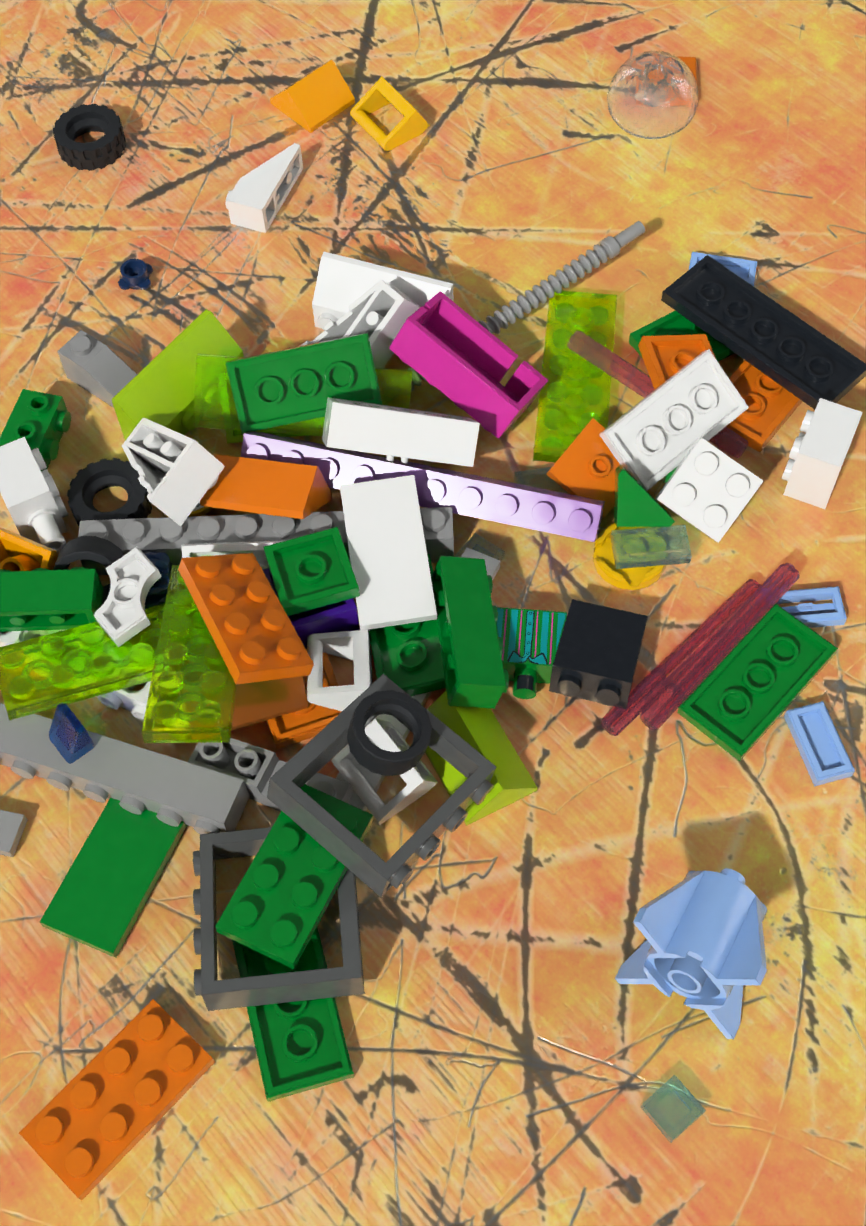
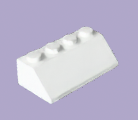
M324 251L321 256L312 302L315 327L325 330L323 327L331 320L336 322L349 311L348 306L380 280L402 291L420 307L424 306L426 302L440 291L453 301V284Z

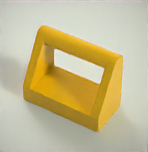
M382 76L350 111L351 117L385 151H390L416 138L430 126L419 112ZM391 104L404 118L387 135L368 115Z

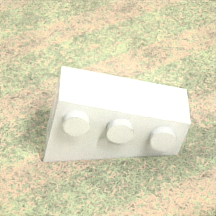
M380 280L348 306L349 311L336 322L331 320L323 327L325 331L311 342L306 340L300 346L367 332L376 376H378L394 354L389 349L406 319L420 308L402 291L383 280Z
M144 417L122 445L131 466L140 475L138 478L140 484L149 493L147 495L149 502L179 526H182L207 490L216 484L219 474L225 467L196 440Z

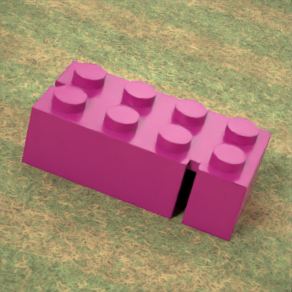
M441 291L406 319L389 347L401 361L411 366L429 384L440 390L458 408L463 409L479 422L485 430L491 432L498 439L528 409L549 381L524 360L507 384L503 386L500 381L519 355Z

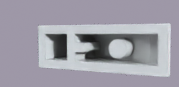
M292 144L239 179L234 189L228 192L225 202L231 224L263 233L267 232L303 170L300 144Z

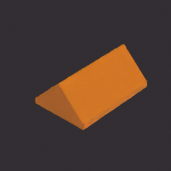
M216 454L215 458L225 467L219 474L216 484L207 490L201 498L200 506L304 519L331 501L332 492L318 466Z

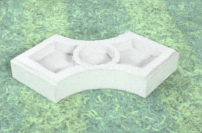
M138 546L105 568L111 581L110 592L104 604L93 615L118 647L151 624L145 613V600L151 587L162 577L159 570Z

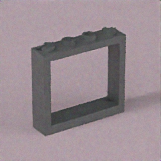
M384 674L270 777L267 798L380 897L392 886L397 889L401 884L404 885L413 873L411 866L419 858L426 861L439 847L441 840L438 838L447 829L450 832H454L462 824L468 815V812L465 810L473 801L477 805L484 801L485 796L494 787L490 781L496 770L494 764L424 708L429 715L432 726L428 746L468 779L387 862L382 860L300 788L348 744L349 724L354 710L363 698L376 691L394 690L406 693ZM378 715L370 717L366 722L365 727ZM393 716L394 718H396L400 723H402L406 728H408V729L411 731V729L408 727V725H407L404 721H402L401 719L397 718L396 716Z
M272 827L201 834L200 851L193 852L195 876H200V889H194L193 904L195 914H201V928L194 929L193 933L195 954L201 955V969L194 970V989L196 995H202L208 1011L365 994L356 875L348 869L338 887L343 967L218 980L217 931L215 928L217 924L216 860L256 856Z

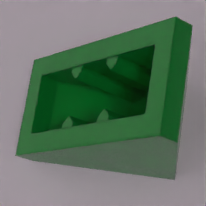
M621 464L615 469L614 522L617 527H670L675 522L672 516Z

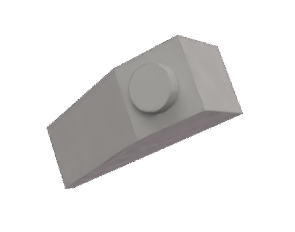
M80 330L57 351L66 377L113 408L111 399L137 375L108 346L83 330Z

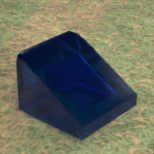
M62 702L57 705L49 730V739L66 762L71 764L92 750L94 743L85 727L67 704Z

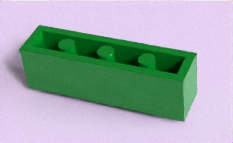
M440 556L431 581L437 611L436 621L448 705L495 708L502 693H506L508 690L509 674L506 669H503L502 664L503 640L497 635L498 610L495 605H492V577L487 575L485 559Z
M74 567L70 570L36 568L32 571L0 569V632L100 628L93 615L102 606L104 588L96 569Z

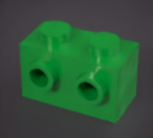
M23 389L0 436V446L25 437L31 450L39 449L47 466L46 469H48L51 460H55L57 457L59 442L63 433H66L71 425V414L67 410L63 397Z

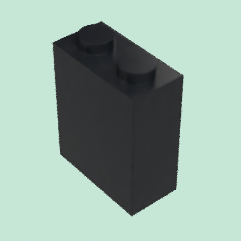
M572 599L553 662L549 691L568 697H576L607 706L626 709L648 616Z

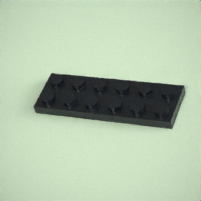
M708 255L662 293L661 301L814 410L820 398L837 403L866 377V363Z

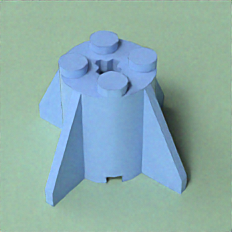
M725 868L720 873L716 871H689L682 882L639 909L633 923L647 940L621 965L615 979L619 984H653L661 993L669 998L673 991L686 997L683 1005L704 1010L726 1039H734L741 1021L743 985L760 986L767 971L762 924L767 908L744 885L745 878L735 870Z

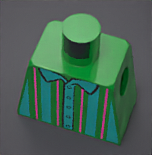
M497 607L498 620L496 629L498 637H501L503 640V669L508 671L509 681H513V695L519 699H532L536 696L537 683H550L552 666L567 618V612Z

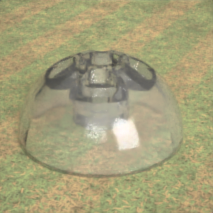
M663 51L643 52L624 62L614 74L607 94L608 110L615 123L633 136L645 139L669 137L685 128L694 117L698 106L697 82L690 68L677 56Z

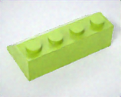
M205 309L111 399L125 441L143 417L185 435L199 424L200 419L212 407H216L221 402L218 372H227L225 362L244 358L243 350L211 311Z

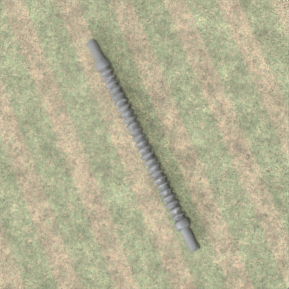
M637 221L616 236L604 238L600 245H594L593 251L587 250L586 256L581 254L578 257V261L575 259L571 260V266L564 265L563 271L556 270L555 276H548V281L541 280L540 286L533 285V291L526 290L525 296L518 295L517 302L511 300L509 307L503 305L502 312L496 310L494 317L488 315L486 322L479 321V323L489 332L499 334L500 328H508V322L515 324L516 317L522 319L524 312L527 314L531 313V307L537 309L539 302L542 304L546 303L547 297L550 299L554 297V292L561 293L562 287L569 288V282L576 283L577 277L584 278L585 272H592V267L599 268L600 262L606 263L607 258L612 259L617 256L622 247L645 233L644 225ZM409 367L407 374L404 372L394 377L392 384L380 391L382 405H386L401 394L408 395L414 390V385L421 386V380H427L413 368Z

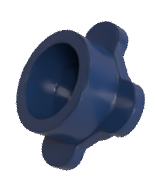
M130 259L121 265L122 279L118 281L121 289L145 290L151 286L149 275L153 272V268L150 264L140 259Z

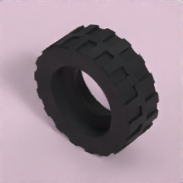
M97 104L79 105V107L68 109L69 111L61 114L60 118L56 120L55 128H53L54 139L63 162H67L68 166L75 167L78 170L86 169L92 171L98 168H105L109 164L112 165L116 162L117 158L123 155L122 152L126 148V140L121 120L116 115V112L108 109L107 106H99ZM87 132L105 133L103 137L93 142H75L77 137Z
M106 458L96 463L92 462L83 470H79L76 473L77 476L70 482V490L67 492L68 503L78 526L80 521L138 519L147 518L151 514L152 506L147 498L149 493L138 480L140 475L131 466L129 461L124 462L117 458L107 460ZM119 486L127 491L128 500L126 504L117 510L100 512L93 506L94 495L105 488Z

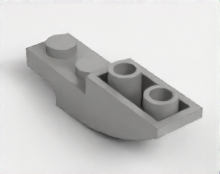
M221 734L199 740L188 760L189 763L244 780L250 799L281 812L267 798L270 777L287 762L279 760L275 752ZM316 773L305 783L348 803L354 791L350 783L320 773Z

